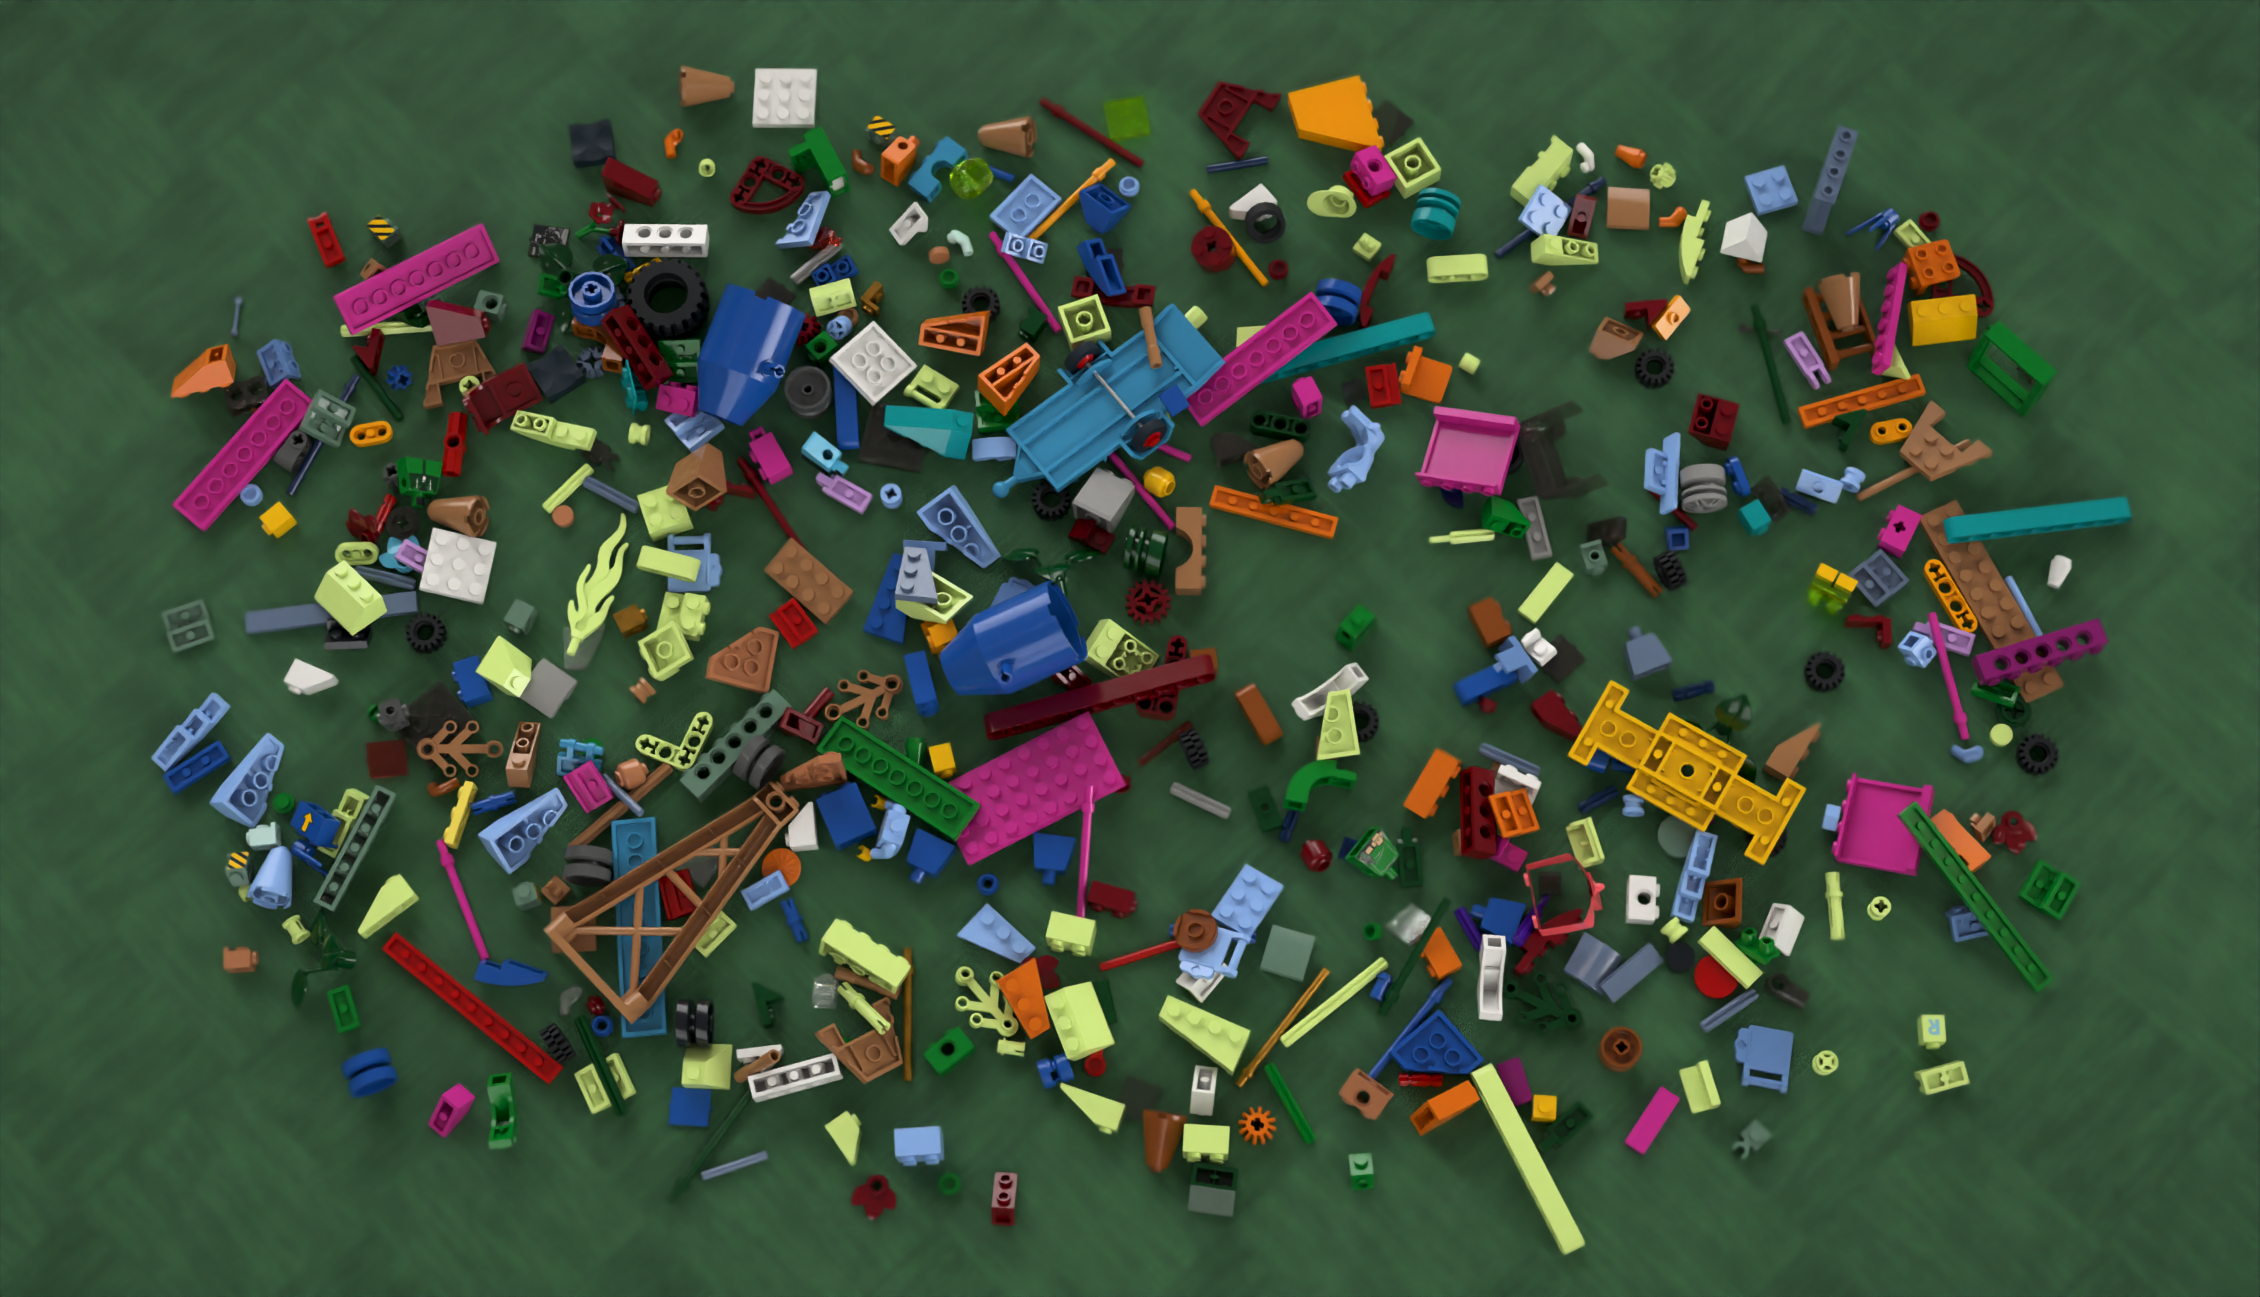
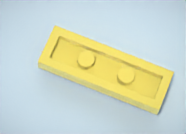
M465 780L464 786L460 787L457 806H454L451 812L452 821L450 827H447L444 832V842L453 849H458L471 811L470 803L474 802L478 787L470 781Z

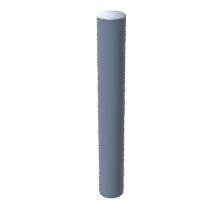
M606 773L601 775L610 790L638 817L644 814V809Z
M765 1150L701 1172L702 1178L705 1181L769 1159L767 1151Z

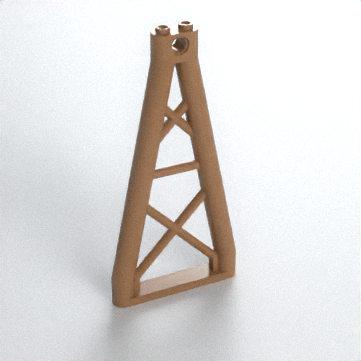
M770 780L747 801L566 909L543 929L551 940L631 1024L654 1004L779 830L800 812L798 809L800 804L792 796L788 798L783 793L785 789L778 781L773 783ZM774 800H782V804L779 807L771 806ZM762 817L741 848H728L730 835ZM719 843V848H711ZM696 856L719 857L718 879L703 900L674 871V869ZM733 857V859L727 865V858ZM664 875L697 907L683 927H642L644 888ZM635 894L633 927L582 926ZM577 935L632 936L629 990L621 998L568 944ZM641 936H676L638 987Z

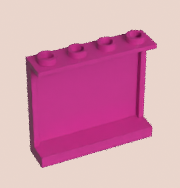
M1435 406L1433 414L1436 422L1421 473H1415L1420 484L1425 487L1440 486L1445 490L1460 489L1465 493L1480 492L1485 496H1501L1521 427L1517 418Z
M1853 773L1852 779H1848L1846 785V792H1848L1847 800L1842 802L1841 812L1844 813L1843 818L1837 824L1838 840L1834 841L1832 846V854H1834L1836 861L1917 876L1923 849L1896 815L1909 804L1917 801L1930 818L1935 795L1933 786L1924 785L1923 788L1858 778L1857 774Z

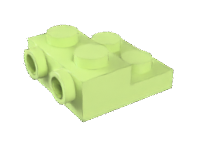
M666 592L657 630L674 620L678 623L685 639L699 641L700 636L705 633L706 623L704 619L705 615H709L711 603L704 595L686 592L683 595Z
M674 620L638 641L641 648L639 652L649 665V674L652 678L664 681L679 672L681 666L694 659L678 623Z

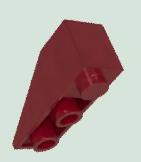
M1552 689L1531 703L1529 710L1542 727L1573 742L1576 741L1583 728L1577 722V715L1572 710L1569 711L1564 705L1565 700L1559 693L1556 694Z

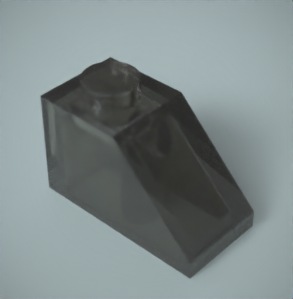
M1219 432L1210 437V447L1217 468L1244 461V455L1247 452L1258 449L1257 445L1231 432Z

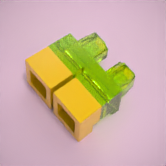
M1821 562L1807 590L1809 593L1806 601L1817 606L1821 598L1828 602L1825 611L1835 615L1840 608L1844 607L1858 581L1840 573L1833 588H1831L1839 571Z

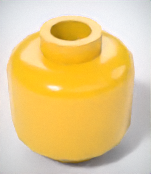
M1160 466L1147 470L1143 476L1144 488L1157 497L1168 496L1175 488L1174 475Z

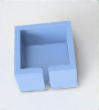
M940 1126L894 1129L895 1157L899 1163H903V1166H916L917 1162L925 1161L926 1165L939 1164V1160H944L943 1132Z

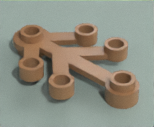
M860 670L857 673V679L861 684L871 682L879 685V687L873 690L852 684L846 679L840 680L837 687L841 693L851 692L860 696L840 706L834 703L829 704L825 708L827 720L835 723L841 715L865 704L861 716L856 720V724L862 729L867 730L870 726L869 718L876 698L883 694L881 707L877 708L876 716L881 721L887 720L889 718L888 709L893 696L899 694L903 689V681L898 675L890 674L884 678L870 674L867 670ZM862 674L868 675L865 680L860 679ZM890 683L897 684L895 688H889ZM842 684H848L846 689L840 688ZM882 710L886 711V715L883 717L879 716V712ZM833 711L838 712L836 717H831L830 714ZM865 720L867 721V724L865 726H860V721Z
M452 720L445 722L443 728L432 739L424 738L417 745L418 755L426 760L432 759L447 777H453L457 773V768L453 764H448L439 753L450 754L465 769L469 777H475L479 773L478 766L471 764L461 753H487L489 757L496 758L503 752V745L497 740H492L487 744H462L471 734L479 730V724L474 720L469 721L466 724V728L449 744H440V742L449 733H454L457 730V724ZM448 723L454 724L453 731L446 729ZM470 723L476 724L477 728L475 731L469 730L468 726ZM427 744L432 746L430 753L424 751V746ZM492 745L499 747L497 753L491 752L490 747ZM448 766L454 768V773L452 775L446 773V768ZM471 766L476 768V773L474 775H471L468 772V769Z

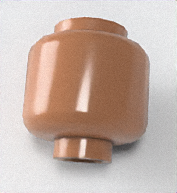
M635 758L620 763L614 772L617 784L626 790H632L646 782V775H648L645 763H640Z

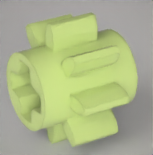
M1667 162L1663 166L1657 164L1650 172V181L1660 190L1663 186L1668 188L1675 182L1676 171Z

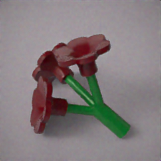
M606 193L609 204L592 202L588 215L593 218V221L575 234L578 239H582L592 232L610 234V236H616V242L619 246H622L624 225L627 224L624 220H620L617 228H596L597 224H609L615 209L623 213L626 212L612 195Z

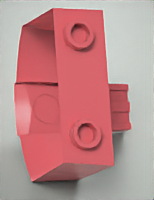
M1566 853L1526 865L1527 873L1524 874L1526 886H1530L1536 914L1532 916L1535 929L1538 928L1542 936L1569 933L1594 926V910L1595 912L1603 910L1600 891L1605 886L1602 883H1595L1590 872H1586L1575 857ZM1574 860L1588 879L1587 885L1590 889L1588 891L1591 897L1588 914L1583 923L1541 930L1529 870Z

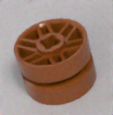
M1627 1027L1610 1029L1603 1036L1598 1046V1057L1601 1063L1613 1072L1628 1071L1636 1064L1642 1053L1640 1037L1635 1031ZM1618 1046L1622 1049V1053L1618 1050Z

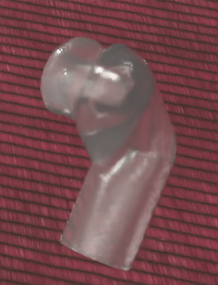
M571 986L561 994L560 1016L571 1015V1004L582 995L581 987Z

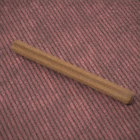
M664 762L646 777L644 784L632 789L628 795L637 803L673 772L672 767ZM619 800L567 846L588 845L611 825V821H616L630 808Z

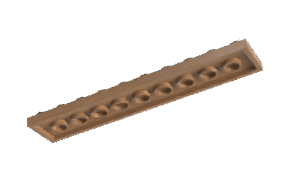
M1957 500L1922 515L1919 525L1976 617L1978 626L1991 649L1995 650L2035 638V633L1981 541L1947 543L1943 520L1965 515ZM2036 650V654L2039 657H2045L2043 652ZM2015 657L2018 663L2024 664V660L2021 657ZM2049 665L2042 667V670L2036 673L2029 674V671L2021 673L2020 677L2010 680L2012 685L2021 687L2019 695L2024 698L2026 703H2030L2064 686L2054 667L2050 668Z

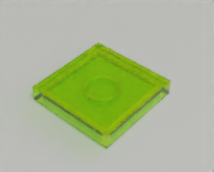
M1143 95L1103 102L1110 140L1119 141L1151 135Z

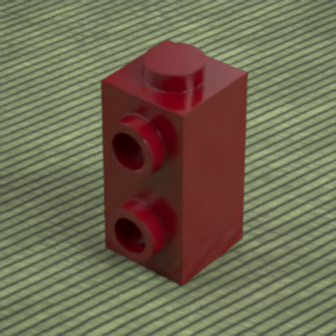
M1093 880L1086 901L1087 906H1090V909L1095 912L1102 913L1104 910L1111 912V916L1124 919V917L1129 918L1131 912H1136L1139 900H1136L1135 892Z

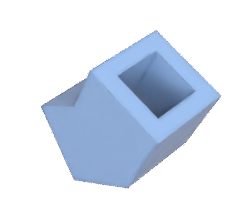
M1827 804L1821 828L1836 831L1841 807Z

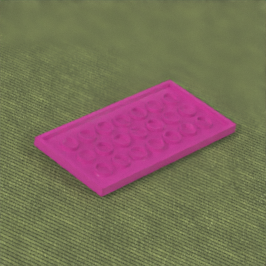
M1089 711L948 782V784L981 805L956 841L967 864L970 866L1081 809L1082 802H1084L1085 785H1094L1093 802L1126 786Z

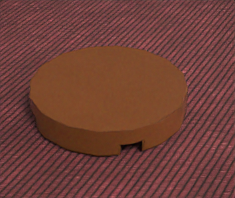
M1190 909L1187 913L1181 914L1174 924L1173 935L1177 944L1183 950L1197 953L1207 950L1214 944L1218 936V926L1208 911Z

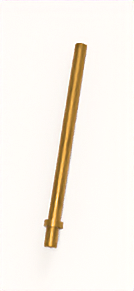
M1324 967L1253 1060L1246 1068L1241 1070L1242 1074L1234 1083L1237 1087L1242 1089L1246 1082L1254 1077L1253 1073L1330 974L1329 970Z

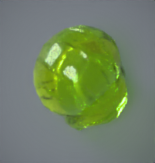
M969 158L953 168L949 177L950 186L954 193L960 198L967 200L980 196L993 183L994 179L991 169L980 158Z

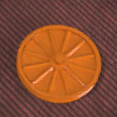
M786 848L772 850L763 860V877L765 878L780 870L788 886H791L797 881L801 873L799 857L793 851Z

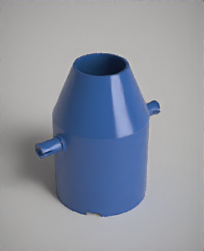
M727 283L697 358L698 410L742 427L777 391L806 316L803 312L776 299L767 297L764 300L754 296L756 291Z
M1048 580L975 614L940 652V661L945 676L958 695L1013 694L1087 660L1088 650L1084 636H1079L1076 628L1080 625L1068 599L1057 584L1051 585L1052 580Z

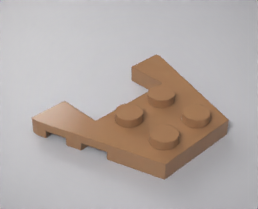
M476 339L442 346L434 345L432 347L429 378L425 389L426 397L423 402L425 410L444 406L441 392L442 385L460 382L466 376L483 377L484 382L497 375Z
M1933 401L1929 402L1900 450V456L1930 482L1955 472L1957 468L1965 465L1970 466L1979 459H1987L1992 456V450L1979 439L1965 451L1961 452L1932 427L1945 417L1946 412Z
M888 996L871 1004L891 1025L888 1031L883 1027V1030L886 1032L885 1034H879L874 1029L845 1043L834 1023L815 1033V1036L863 1084L903 1064L898 1036H895L893 1027L895 1022L890 1012L889 1005L891 1003Z

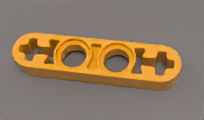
M1929 560L1923 568V575L1955 628L1974 633L1978 626L1977 619L1946 568L1939 560ZM1931 567L1937 568L1938 571L1936 574L1934 572L1930 573L1929 569ZM1942 583L1947 584L1950 587V592L1942 593L1939 590V585ZM1958 602L1961 605V610L1958 612L1953 611L1950 608V603ZM1964 621L1972 624L1970 629L1962 626Z

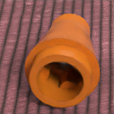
M1620 144L1615 151V156L1634 169H1641L1647 159V153H1644L1643 149Z

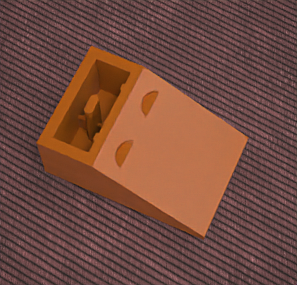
M229 344L208 348L177 375L173 381L171 398H184L189 396L190 393L198 391L199 393H204L211 388L218 386L223 388L234 383L236 363Z

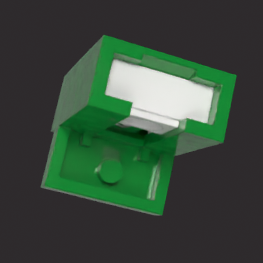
M821 126L809 129L803 134L804 143L795 144L791 149L787 150L792 169L797 174L815 166L832 199L851 191L847 172Z

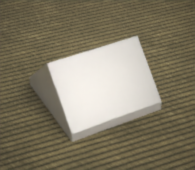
M1752 212L1726 223L1720 253L1762 262L1767 231Z

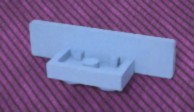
M1678 432L1663 439L1662 452L1652 447L1646 450L1644 488L1660 495L1659 513L1662 515L1675 510L1678 504L1680 433Z

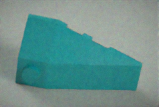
M886 405L883 427L918 442L924 448L928 447L936 451L942 457L964 461L972 434L974 413L952 409Z

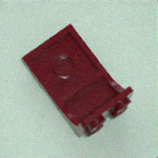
M524 362L464 391L465 398L462 399L467 412L474 414L472 420L478 432L483 431L485 436L489 435V430L493 426L515 415L517 410L523 411L543 400Z

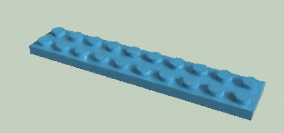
M655 817L611 821L614 880L658 854L657 824ZM659 879L644 888L642 927H662ZM635 894L615 905L616 927H633ZM617 935L621 998L629 990L632 936ZM641 936L638 987L664 953L663 936ZM666 988L654 1004L633 1024L621 1014L623 1038L668 1034Z

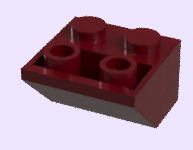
M1698 393L1688 433L1705 446L1726 451L1731 440L1740 404Z

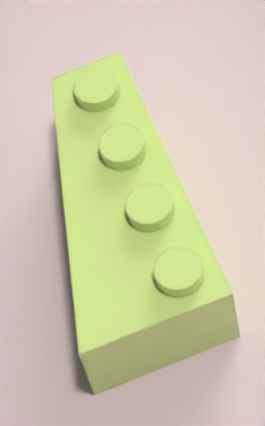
M836 918L822 937L818 953L826 956L827 953L832 955L834 962L841 966L847 963L856 974L862 976L865 974L869 975L868 978L871 982L895 994L910 972L911 966L909 962L901 956L896 957L890 953L886 946L882 944L877 945L871 941L870 936L866 933H859L852 929V925L847 921H840Z
M1169 995L1159 1014V1021L1233 1076L1249 1040L1250 1030Z

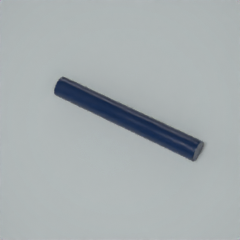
M1263 156L1207 165L1206 171L1209 174L1268 164V157Z

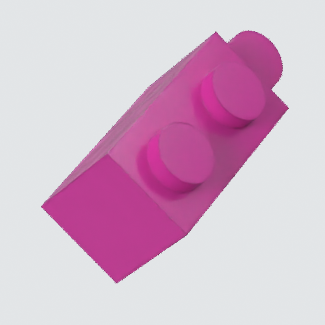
M762 426L748 432L752 440L749 443L751 451L748 453L753 463H759L761 468L758 471L763 480L768 479L770 485L793 474L792 468L772 432L766 434Z

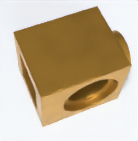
M637 604L613 614L625 639L648 629L645 621L649 620L643 608L639 610Z

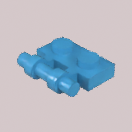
M572 738L560 740L559 747L567 748V753L560 752L558 754L556 775L565 776L589 760H592L601 774L603 760L594 759V755L602 756L604 747L596 746V743L592 742L588 744L577 742V739ZM575 751L586 752V757L575 755Z

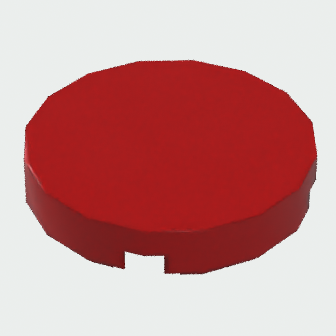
M1711 955L1702 958L1694 970V984L1705 997L1723 999L1729 996L1737 987L1738 981Z

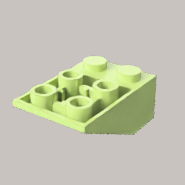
M1111 619L1099 620L1086 641L1088 658L1085 661L1114 679L1151 669L1160 656Z

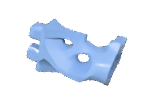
M1352 405L1349 411H1343L1341 419L1351 429L1356 446L1341 454L1328 472L1331 480L1327 486L1335 493L1340 492L1342 488L1349 490L1354 484L1366 480L1367 473L1374 461V454L1385 439L1380 429L1381 425L1371 422L1355 405Z

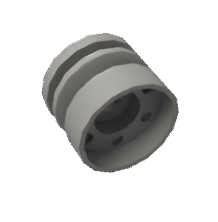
M1696 464L1685 467L1680 471V487L1684 490L1681 493L1682 509L1689 513H1710L1727 506V491L1723 487L1726 483L1725 469L1717 464Z

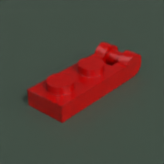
M325 211L316 218H313V216L307 218L323 262L326 268H330L346 261L329 215Z

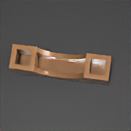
M1176 507V535L1185 538L1193 550L1190 559L1182 566L1176 568V595H1201V588H1206V575H1202V568H1206V555H1202V548H1206V535H1202V527H1206V515H1202V507Z

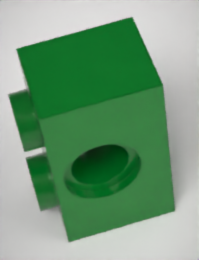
M959 1026L955 1029L953 1027L949 1028L943 1033V1038L937 1043L934 1041L924 1049L926 1051L923 1053L924 1058L940 1078H943L976 1051L975 1046ZM953 1046L954 1052L951 1055L946 1056L942 1053L944 1047Z

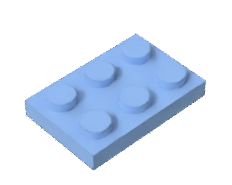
M1031 173L989 215V218L1003 231L1027 238L1062 202V198Z
M1245 864L1211 915L1217 923L1227 929L1244 933L1251 937L1282 892L1284 885Z

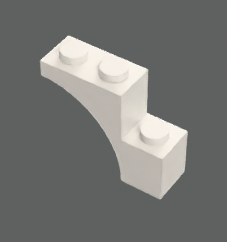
M1356 662L1345 665L1328 681L1308 694L1296 698L1291 705L1294 707L1296 714L1304 721L1324 715L1328 692L1350 689V693L1353 695L1369 678Z
M1487 934L1482 936L1479 953L1480 973L1477 985L1479 1019L1502 1020V987L1506 956L1505 936Z

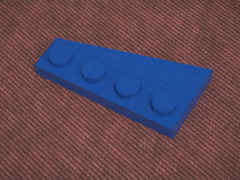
M893 553L864 625L863 632L904 646L907 615L896 609L895 590L903 556Z

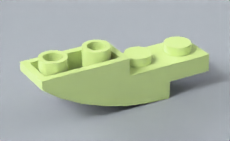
M1703 199L1696 217L1687 214L1679 243V267L1683 283L1688 285L1690 278L1695 279L1699 268L1695 266L1697 260L1702 261L1706 250L1702 248L1704 240L1701 237L1704 228H1701L1703 221L1708 222L1711 211L1708 210L1710 202Z
M517 410L510 427L512 431L574 451L576 448L590 451L597 431L593 428L559 422L554 417Z

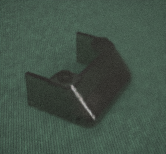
M1573 400L1519 423L1521 427L1518 440L1536 493L1546 501L1578 498L1608 485V482L1598 474L1586 479L1578 476H1572L1567 479L1565 477L1554 442L1563 438L1566 433L1564 420L1583 412V409Z

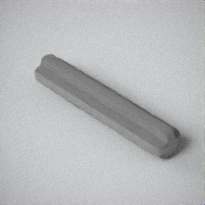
M837 239L831 241L790 276L791 280L796 285L800 284L812 272L841 250L842 244Z
M1174 782L1170 788L1172 795L1221 818L1227 819L1231 813L1230 807L1177 782Z

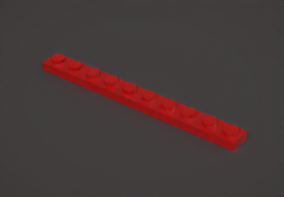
M397 932L382 947L385 953L548 1085L564 1069L563 1066Z

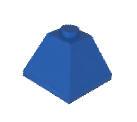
M1100 182L1079 192L1085 221L1097 233L1104 234L1111 231L1132 207V205Z

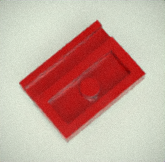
M1352 170L1345 172L1342 176V179L1365 209L1381 202L1384 198H1389L1391 194L1387 190L1370 196L1368 191L1364 189L1358 176Z
M1396 364L1365 367L1371 409L1389 407L1394 404L1401 405Z
M792 598L776 609L774 613L768 615L793 650L819 633L795 598Z
M686 868L677 871L676 873L696 893L690 870ZM667 876L659 878V887L668 920L673 921L676 918L692 914L697 907Z

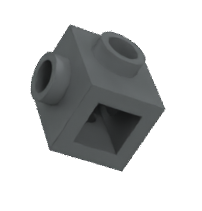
M389 698L378 705V721L389 732L397 731L410 725L408 718L410 716L409 708L399 698Z

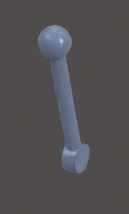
M240 296L234 299L236 309L233 329L230 331L232 337H237L239 334L237 326L240 305L243 304V299Z

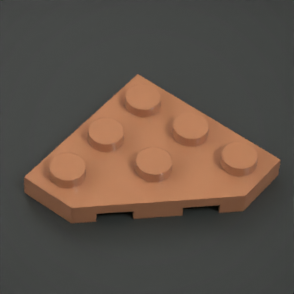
M761 626L755 628L709 657L705 678L761 694L769 692L779 632Z
M826 752L824 755L817 756L780 776L781 785L785 791L842 785L849 782L841 753Z

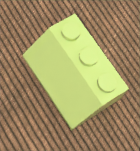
M345 560L326 572L314 596V599L352 636L387 612L382 596Z
M1091 981L1064 987L1044 996L1067 1059L1077 1061L1115 1044Z

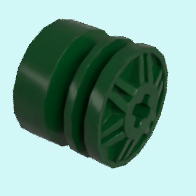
M1132 525L1124 544L1123 569L1129 570L1132 561H1134V571L1137 572L1141 563H1145L1146 574L1160 576L1166 556L1169 533L1154 530L1151 538H1147V528L1143 527L1140 536H1138L1139 527Z

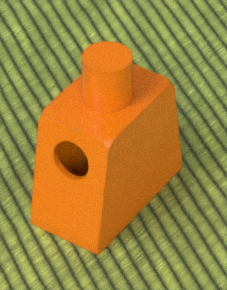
M898 136L881 154V177L897 187L900 185L916 163L917 147L920 145L918 138L910 136L907 140L902 136Z

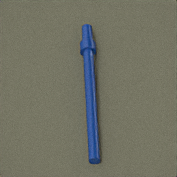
M1446 976L1440 985L1429 993L1428 1000L1368 1073V1076L1374 1080L1378 1077L1392 1059L1388 1053L1418 1027L1435 1004L1440 1003L1444 998L1443 994L1453 983L1449 977Z

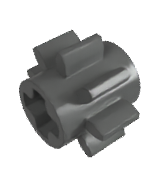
M390 461L385 468H382L384 475L381 478L384 482H387L390 488L394 485L399 487L397 466Z

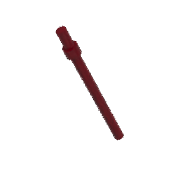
M1044 97L1040 100L1039 104L1051 111V114L1056 118H1062L1137 167L1141 168L1145 161L1069 114L1061 105H1055Z
M744 457L738 458L736 462L744 472V478L748 483L752 484L789 539L793 538L806 549L759 481L756 471L750 468Z

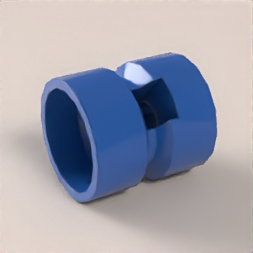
M1065 1052L1055 1055L1053 1060L1046 1058L1036 1062L1045 1090L1057 1086L1059 1081L1067 1083L1075 1080Z

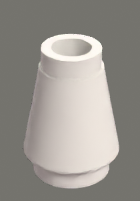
M2055 555L2050 564L2048 586L2055 589L2060 588V585L2072 568V560L2064 556Z

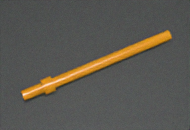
M1110 158L1100 168L1097 167L1091 173L1092 176L1027 238L1037 240L1080 199V190L1101 182L1106 177L1105 174L1116 164L1115 161Z
M1192 189L1189 195L1197 204L1198 210L1201 214H1205L1214 226L1224 229L1229 234L1235 244L1237 256L1260 285L1265 287L1269 281L1212 211V206L1206 199L1204 200L1196 189Z

